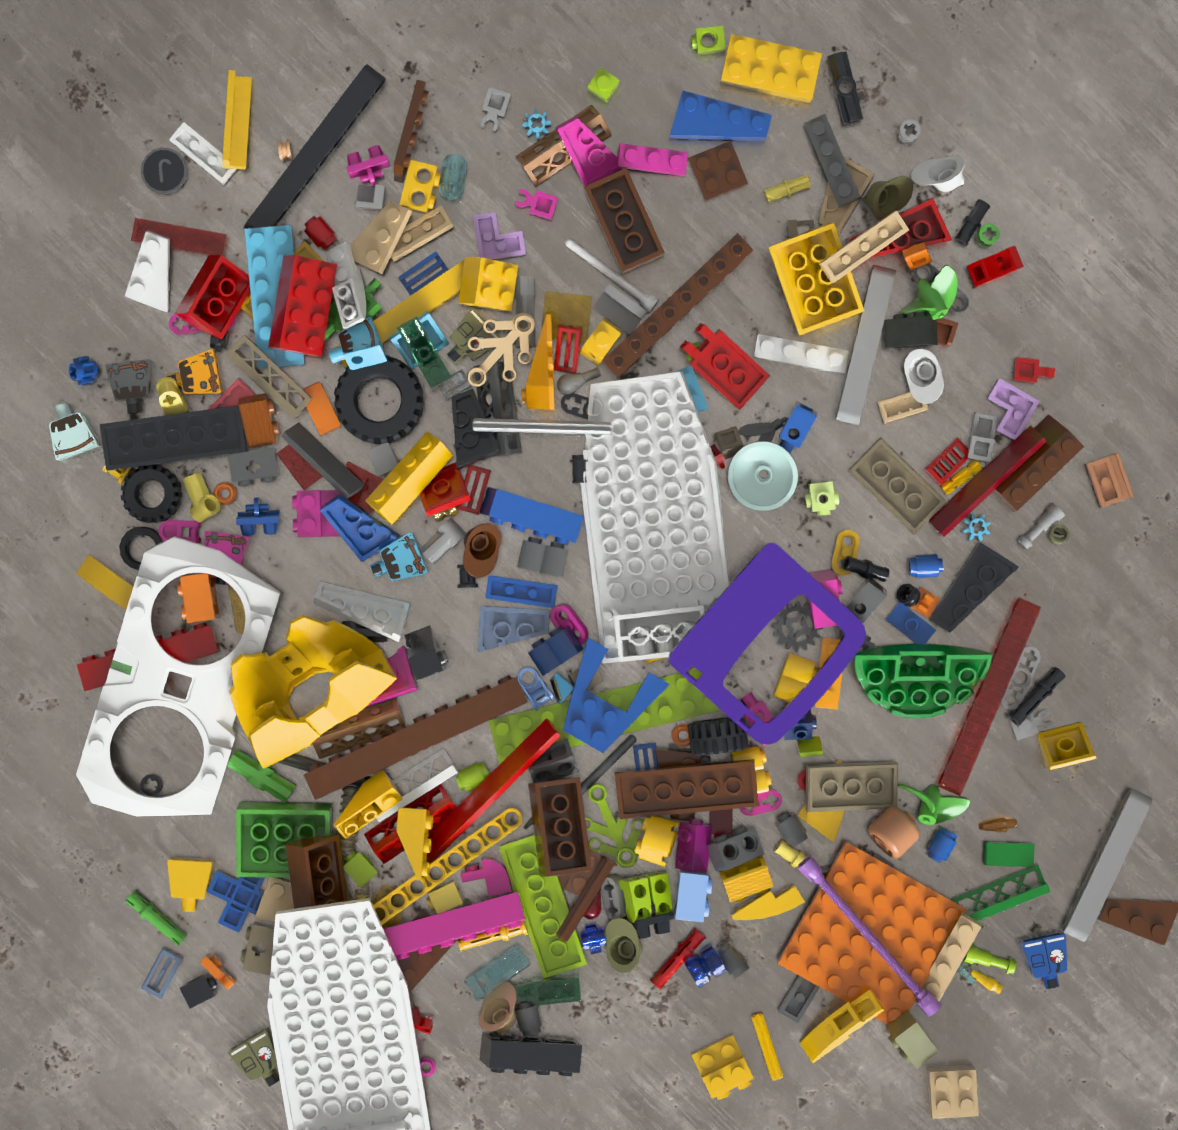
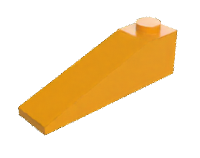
M546 313L526 381V389H521L522 403H526L528 409L554 410L555 408L551 313Z

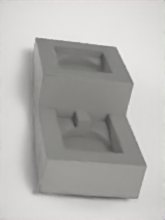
M974 412L967 458L991 462L998 416Z

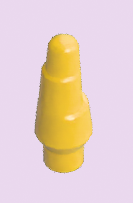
M972 970L970 973L971 976L990 991L1000 994L1004 987L996 979L990 976L987 977L976 970Z

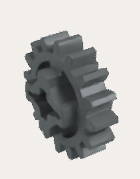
M797 601L796 607H793L789 602L787 604L788 609L785 610L783 608L780 611L782 613L781 616L776 615L774 617L778 620V623L772 624V627L777 628L778 631L773 635L781 637L778 641L779 644L786 642L785 649L787 650L794 646L795 652H798L799 646H802L806 651L808 643L813 646L815 645L814 637H821L817 630H821L823 627L816 629L814 625L813 629L808 627L806 622L807 615L812 620L811 611L808 610V603L801 607L800 601ZM793 611H799L798 615L794 618L786 617ZM800 620L803 630H798L794 633V627L791 625L793 622L797 623ZM782 624L788 628L789 634L787 638L782 631ZM801 635L809 636L804 641L795 642Z

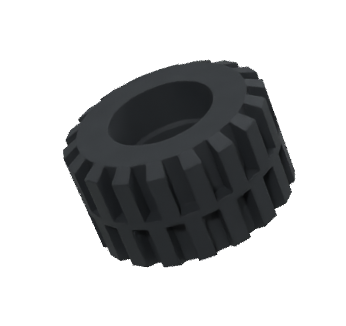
M157 465L139 466L138 469H133L129 472L130 475L126 476L123 480L125 483L124 486L121 485V491L123 492L120 495L121 501L124 502L123 507L125 510H128L130 516L135 517L141 522L159 523L160 521H166L177 512V507L181 505V484L177 481L175 474H172L167 468ZM149 480L158 481L164 488L163 501L154 508L144 506L139 498L141 486Z
M729 717L701 720L687 725L691 754L698 756L722 754L744 750L749 746L747 733ZM742 717L741 720L746 724L745 718Z

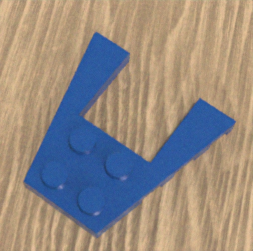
M588 638L563 731L604 753L669 686V683L649 672L628 710L625 712L586 690L609 650Z

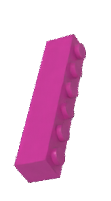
M515 892L386 928L384 932L396 959L401 960L410 957L409 953L417 950L418 954L432 951L431 947L440 944L441 948L454 945V940L463 938L465 942L476 939V934L485 932L486 935L500 932L499 928L508 925L509 929L522 926L521 921H525L526 918L519 893Z

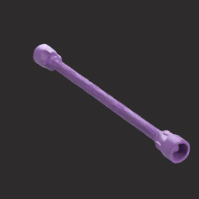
M811 855L805 858L797 866L798 870L810 882L814 881L816 884H819L821 889L837 904L836 906L874 946L873 948L915 994L914 996L917 998V1004L928 1017L935 1014L942 1004L929 990L925 991L923 988H920L877 937L871 933V930L854 913L850 906L834 891V888L824 878L822 868Z

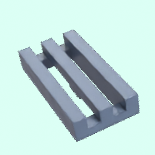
M162 947L141 989L162 999L184 957ZM167 955L168 958L152 988L148 987L163 956ZM172 959H175L176 962L160 992L156 991Z

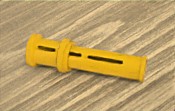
M521 921L522 926L509 929L508 925L500 927V932L486 935L485 932L476 934L477 938L464 942L463 938L457 939L460 951L500 939L509 941L511 937L521 934L526 936L528 932L525 922Z

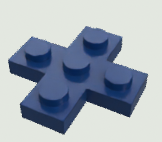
M217 870L207 892L227 901L218 923L239 933L248 913L256 915L264 894L259 889L265 877H239L235 879Z

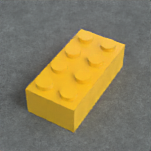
M731 34L720 84L811 103L822 53Z

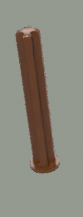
M601 855L602 860L556 933L557 937L566 942L573 934L612 868L617 866L615 862Z

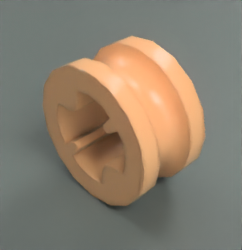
M286 140L285 143L278 141L281 162L286 158L293 160L290 140Z

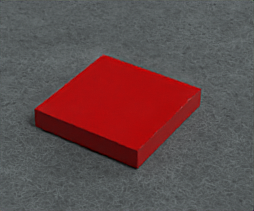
M456 462L443 467L419 494L427 517L471 500L460 469L457 470Z

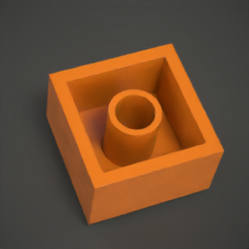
M202 573L180 577L181 582H177L179 596H183L184 605H181V614L183 619H187V623L221 618L214 575Z

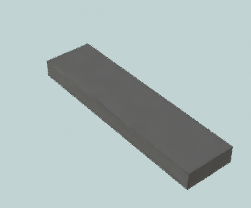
M299 422L283 433L282 438L346 499L362 490L364 484Z

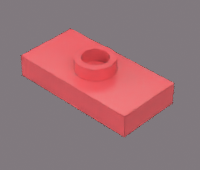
M238 378L208 409L238 406L239 398L253 396L256 393Z

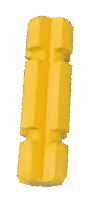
M974 460L968 464V467H964L952 476L950 481L944 482L941 485L944 493L947 495L955 491L956 487L959 488L971 479L973 474L979 473L983 469L981 464Z

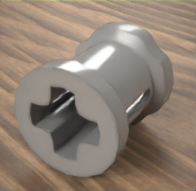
M913 119L904 121L898 129L899 139L904 143L914 142L921 132L919 123ZM909 127H912V128H913V131H912L913 134H910L909 136H907V135L905 134L906 129H908Z

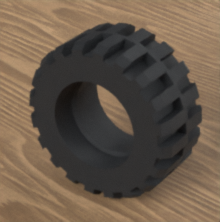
M385 355L387 361L355 370L350 369L348 366L343 375H340L337 388L334 391V407L339 421L348 432L368 443H392L400 438H404L408 435V432L415 428L423 412V389L418 377L408 365L389 355ZM373 378L388 379L400 391V407L393 417L385 421H373L366 418L358 407L357 397L360 388L364 383Z

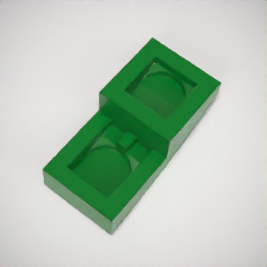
M985 842L984 865L1034 867L1035 844Z

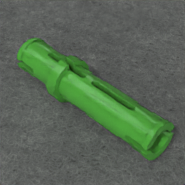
M135 890L124 901L140 914L139 917L145 918L153 924L154 927L177 946L187 936L186 933L161 914L152 902L146 901Z

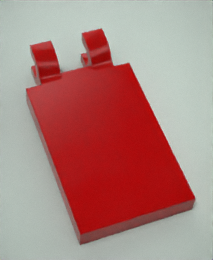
M700 323L695 331L705 340L697 349L686 340L680 348L692 358L688 364L734 407L740 410L770 375L722 330L718 329L713 333L705 324Z

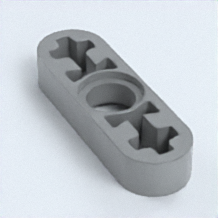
M1026 646L1020 650L1000 696V702L1006 709L1015 710L1023 701L1041 659V654L1037 648ZM1032 650L1035 660L1029 661L1027 667H1032L1029 672L1027 669L1018 666L1019 663L1025 665L1027 658L1024 657V653H1029ZM1019 671H1023L1027 676L1026 682L1022 685H1018L1014 681V675ZM1012 684L1014 687L1022 689V692L1016 691L1014 698L1017 699V702L1011 703L1009 706L1007 705L1008 700L1005 698L1007 695H1012L1014 689H1009Z

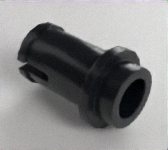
M572 455V460H570L572 462V483H584L583 473L584 471L586 472V462H588V459H584V455Z

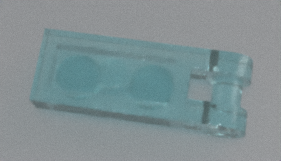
M516 945L467 978L464 983L468 988L472 989L473 997L477 1002L529 967L530 963L519 946ZM481 979H484L487 984L483 988L478 983Z

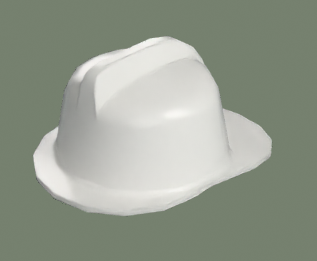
M959 156L926 160L919 163L913 169L911 178L918 185H933L939 191L948 192L964 184L965 179L962 171L965 162Z
M915 349L905 359V375L913 398L920 403L930 404L938 400L943 392L944 381L941 364L929 350Z

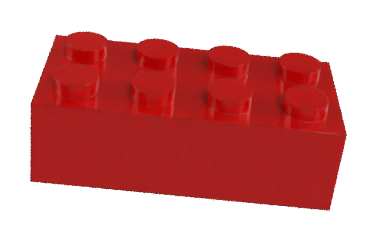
M297 255L283 256L268 344L269 348L308 356H322L337 264Z

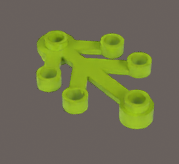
M594 784L590 787L588 796L592 802L598 804L608 827L593 822L590 817H585V820H589L591 823L590 827L586 829L587 831L590 830L613 839L617 848L603 844L599 838H592L589 841V848L593 852H602L615 857L616 863L622 868L633 867L638 860V854L635 853V845L640 832H642V828L640 830L634 829L633 824L639 821L643 826L644 822L639 818L631 822L632 831L627 843H625L622 833L628 819H620L618 817L616 823L605 799L607 796L606 788L601 784ZM595 789H600L602 791V795L600 797H595L593 795V791ZM593 841L600 843L598 849L592 848L591 843ZM624 852L630 853L631 858L629 860L622 859Z

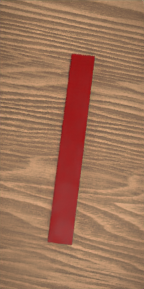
M546 718L428 835V839H431V851L427 853V862L433 863L561 736L549 719Z

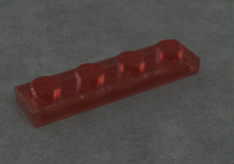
M135 218L131 237L132 242L142 243L146 231L149 230L170 238V249L203 255L224 256L227 234Z

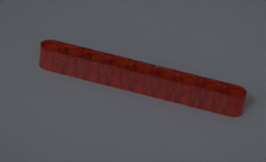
M1020 597L1015 602L992 655L988 673L980 683L941 774L938 787L958 796L961 795L1039 615L1040 606Z

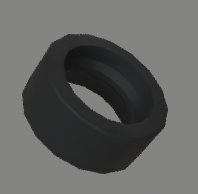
M144 526L134 527L122 537L119 545L120 556L130 568L139 570L141 562L134 560L129 553V545L134 537L138 535L149 536L156 545L163 542L158 532L152 528Z

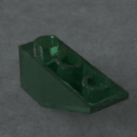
M417 316L397 327L431 388L451 377Z

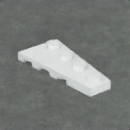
M321 581L314 598L315 605L397 642L400 640L410 603Z

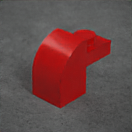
M1016 246L1009 247L967 266L975 287L1004 277L1024 267Z

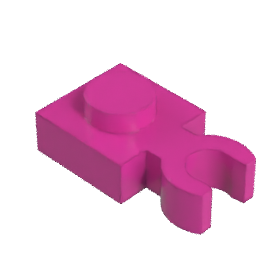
M519 189V193L525 195L526 200L524 202L516 201V206L520 208L530 206V214L552 220L558 197L537 190L535 195L531 196L527 190Z

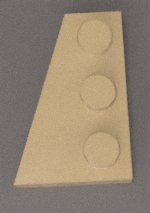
M844 157L859 195L862 198L875 174ZM828 182L819 224L834 223L837 233L840 235L861 199L839 208Z
M389 201L350 245L354 262L383 274L412 211Z

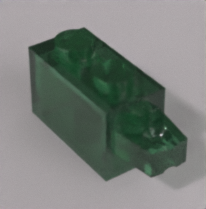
M579 974L553 976L544 979L533 978V982L516 986L517 1001L534 1002L535 1006L581 1001Z

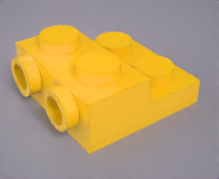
M733 1034L691 1054L712 1099L717 1097L718 1100H721L730 1095L729 1090L738 1087L739 1090L751 1085L750 1080L754 1079Z

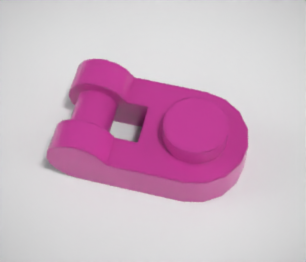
M167 520L159 526L158 534L162 541L176 536L200 544L198 528H201V522ZM182 528H189V537H182Z

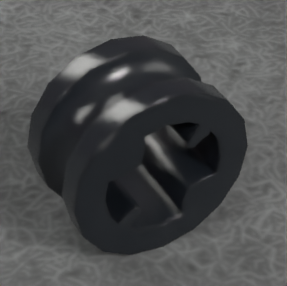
M908 583L902 585L897 592V599L908 607L916 605L921 597L920 591Z
M146 775L141 780L140 787L146 795H156L161 792L163 782L157 775ZM148 779L157 782V786H154L156 788L155 791L146 788V784H149L147 782Z

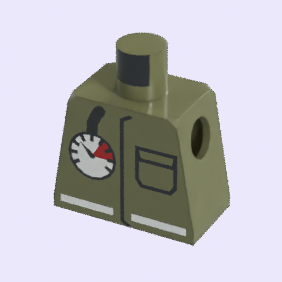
M473 307L450 336V339L456 345L447 355L455 364L465 355L474 362L495 348H480L477 351H473L467 346V341L470 337L476 336L479 339L500 337L496 331L494 333L484 331L483 322L485 320ZM488 323L486 324L487 330L493 329ZM473 339L470 342L472 348H476L479 344L477 339Z
M269 1027L229 1050V1056L251 1081L262 1076L268 1087L280 1081L274 1070L277 1067L273 1036Z

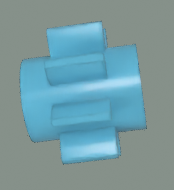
M535 109L533 115L525 114L528 122L522 125L525 128L529 127L527 136L533 133L539 139L541 133L548 135L546 126H550L551 121H545L546 112L540 115L537 109ZM540 119L542 127H535L534 129L532 121L537 122Z
M972 513L970 521L963 520L967 524V529L962 530V532L970 534L969 540L977 536L979 541H983L982 535L990 534L987 526L991 522L983 520L984 514L976 518L975 514ZM979 521V527H981L982 530L976 531L974 533V527H972L971 525L972 523H978Z

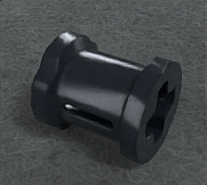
M457 565L460 576V583L457 584V588H477L476 577L469 575L464 565Z

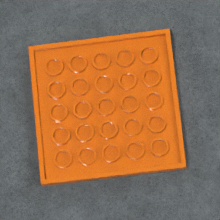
M845 841L825 879L871 930V933L899 962L898 964L906 970L920 988H923L930 976L931 967L961 914H965L967 909ZM819 887L777 963L846 1002L851 1003L868 990H873L885 1009L875 1018L888 1025L906 1011H910L917 999L914 996L915 994L873 948L874 946L866 940L864 935L858 931L854 924L836 906L837 904Z

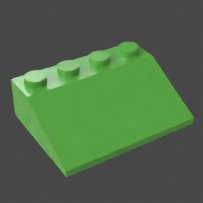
M239 802L236 808L237 877L290 878L285 844L302 838L332 835V803Z

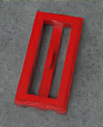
M558 325L554 371L577 373L582 327ZM563 332H567L564 366H559ZM572 333H576L573 365L569 367Z
M469 465L464 480L467 488L472 470L477 471L470 493L471 500L468 501L467 507L463 506L462 503L457 505L456 509L479 515L491 470ZM485 473L476 509H473L472 504L480 475Z

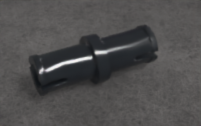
M977 199L970 214L965 216L963 219L964 224L954 238L959 244L967 246L976 229H980V222L991 207L987 202Z
M846 556L842 565L844 570L858 573L860 577H871L882 582L888 579L890 573L887 567H881L873 564L870 560L865 559L862 561L851 556Z

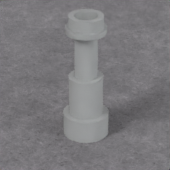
M1052 502L1046 508V512L1036 521L1037 524L1025 536L1020 535V538L1017 539L1018 542L1026 549L1032 547L1031 542L1043 530L1046 532L1056 521L1059 522L1065 514Z

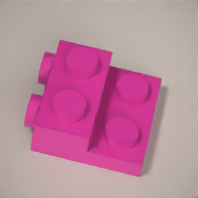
M337 490L297 491V496H292V507L297 509V519H293V533H298V537L340 536L320 512V507L338 495L344 496Z

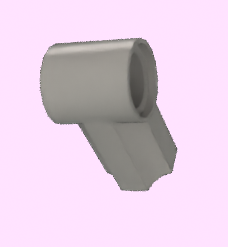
M449 518L436 530L437 533L419 549L432 564L466 535L452 518Z

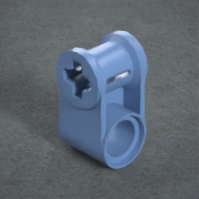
M525 666L519 670L518 682L536 712L540 706L549 700L554 701L556 699L533 667ZM531 671L534 674L535 678L531 683L522 681L521 676L524 672Z

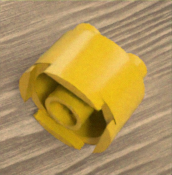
M660 816L646 817L642 826V831H645L643 840H638L635 853L639 854V859L666 867L668 862H665L664 859L671 856L678 833L673 830L674 826L679 827V822Z

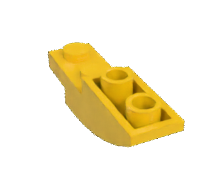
M868 990L853 1002H847L814 1028L800 1044L810 1061L814 1063L850 1038L849 1035L885 1009L873 990Z

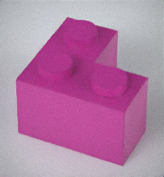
M831 569L808 572L840 602L839 595L843 594L838 575H834ZM809 600L812 623L815 629L836 625Z

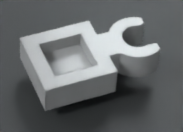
M491 87L488 88L482 111L488 112V114L481 120L482 128L485 127L487 121L491 120L494 122L493 131L496 132L499 126L497 117H505L511 97L510 93Z
M1040 710L1036 716H1033L1031 713L1020 726L1015 725L1009 719L1015 739L1020 740L1038 734V726H1052V721L1046 723L1042 721V716L1049 713V710Z

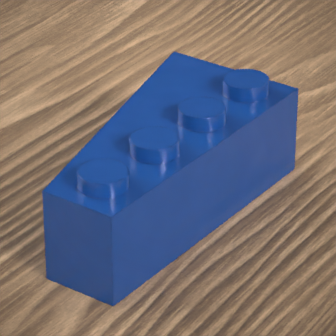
M682 90L669 139L765 141L772 115Z
M487 487L480 514L490 516L489 521L503 525V522L506 521L512 523L511 528L523 532L525 528L534 530L533 535L546 538L547 534L555 536L554 541L568 545L569 541L576 543L584 517L491 487Z

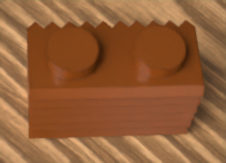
M266 393L239 398L238 405L248 447L275 443L276 435L280 434L278 422L272 420L271 413H275L272 399L268 400Z

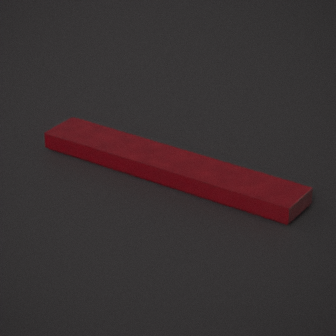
M1030 425L942 507L929 522L945 537L1047 441Z

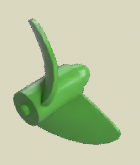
M944 265L931 284L926 279H920L918 281L919 297L904 306L901 314L928 310L933 320L943 318L948 313L956 297L958 282L955 271L949 265Z
M898 784V787L916 795L922 800L918 820L924 825L938 824L953 819L963 813L970 804V800L967 798L941 796L939 787L935 784L929 786L924 793L913 787Z

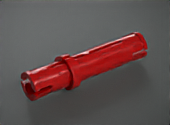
M695 928L683 943L680 942L677 945L679 948L650 981L661 990L688 957L692 958L693 952L707 937Z

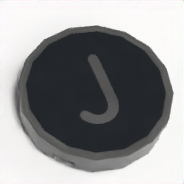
M161 147L152 150L145 156L141 164L143 182L149 189L158 194L167 195L176 192L187 179L188 168L185 160L178 152L171 148Z

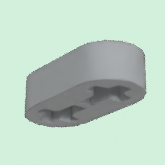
M618 875L608 876L601 886L605 912L611 920L626 916L623 890H620L618 881L622 879Z

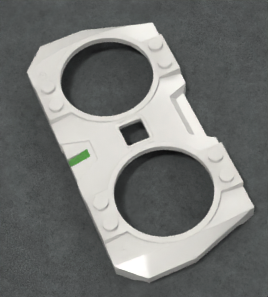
M174 536L144 552L118 636L115 654L106 683H104L76 773L93 804L134 816L205 815L212 813L236 736L232 727L236 712L229 694V690L233 686L230 663L241 653L255 654L263 651L280 595L279 590L254 575L221 550ZM187 573H208L223 579L238 593L244 606L245 628L239 643L228 655L212 663L189 664L175 659L160 646L152 629L151 612L158 593L171 580ZM170 671L192 677L186 699L163 692ZM149 706H165L183 713L199 730L204 746V759L196 778L183 790L163 797L146 796L126 786L116 774L110 757L112 736L120 722L132 712Z

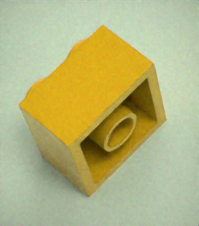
M465 257L458 303L493 311H512L518 265L483 257Z

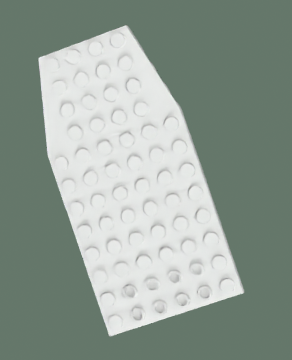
M683 372L595 383L590 386L588 421L610 422L612 424L611 434L609 435L585 434L586 442L583 455L584 459H588V462H586V472L584 471L583 473L584 483H580L599 642L602 646L609 649L602 663L668 657L673 648L731 584L716 460Z
M370 898L276 911L267 1007L288 1130H431L407 981Z

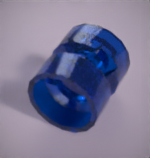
M712 945L701 951L700 958L692 957L684 962L699 988L709 983L711 975L717 978L727 972L726 967Z

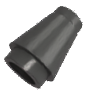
M729 943L718 950L729 976L732 975L734 979L750 969L747 965L748 961L731 947Z

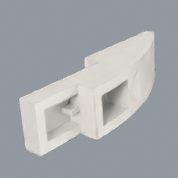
M344 242L326 251L329 263L337 264L334 280L335 287L332 290L342 327L347 329L365 320L366 296L360 268L355 265L350 245Z

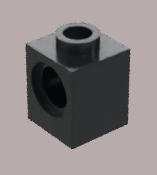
M205 973L183 984L179 989L191 1009L214 997L217 994L216 989H218V985L213 976L209 977L208 973Z

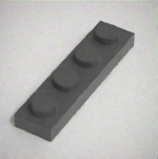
M826 114L805 122L804 125L839 208L861 199Z

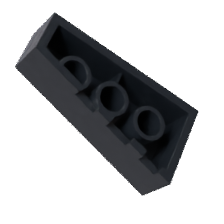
M482 1032L479 1060L491 1069V1072L504 1073L505 1069L513 1070L517 1074H527V1071H536V1074L550 1075V1072H559L558 1075L572 1076V1073H580L582 1045L577 1041L548 1038L543 1043L539 1038L527 1036L523 1037V1041H520L519 1038L506 1034L500 1036L499 1039L492 1038L490 1033Z

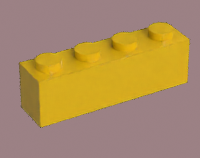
M426 432L365 501L379 516L393 524L453 457L452 453L439 439Z

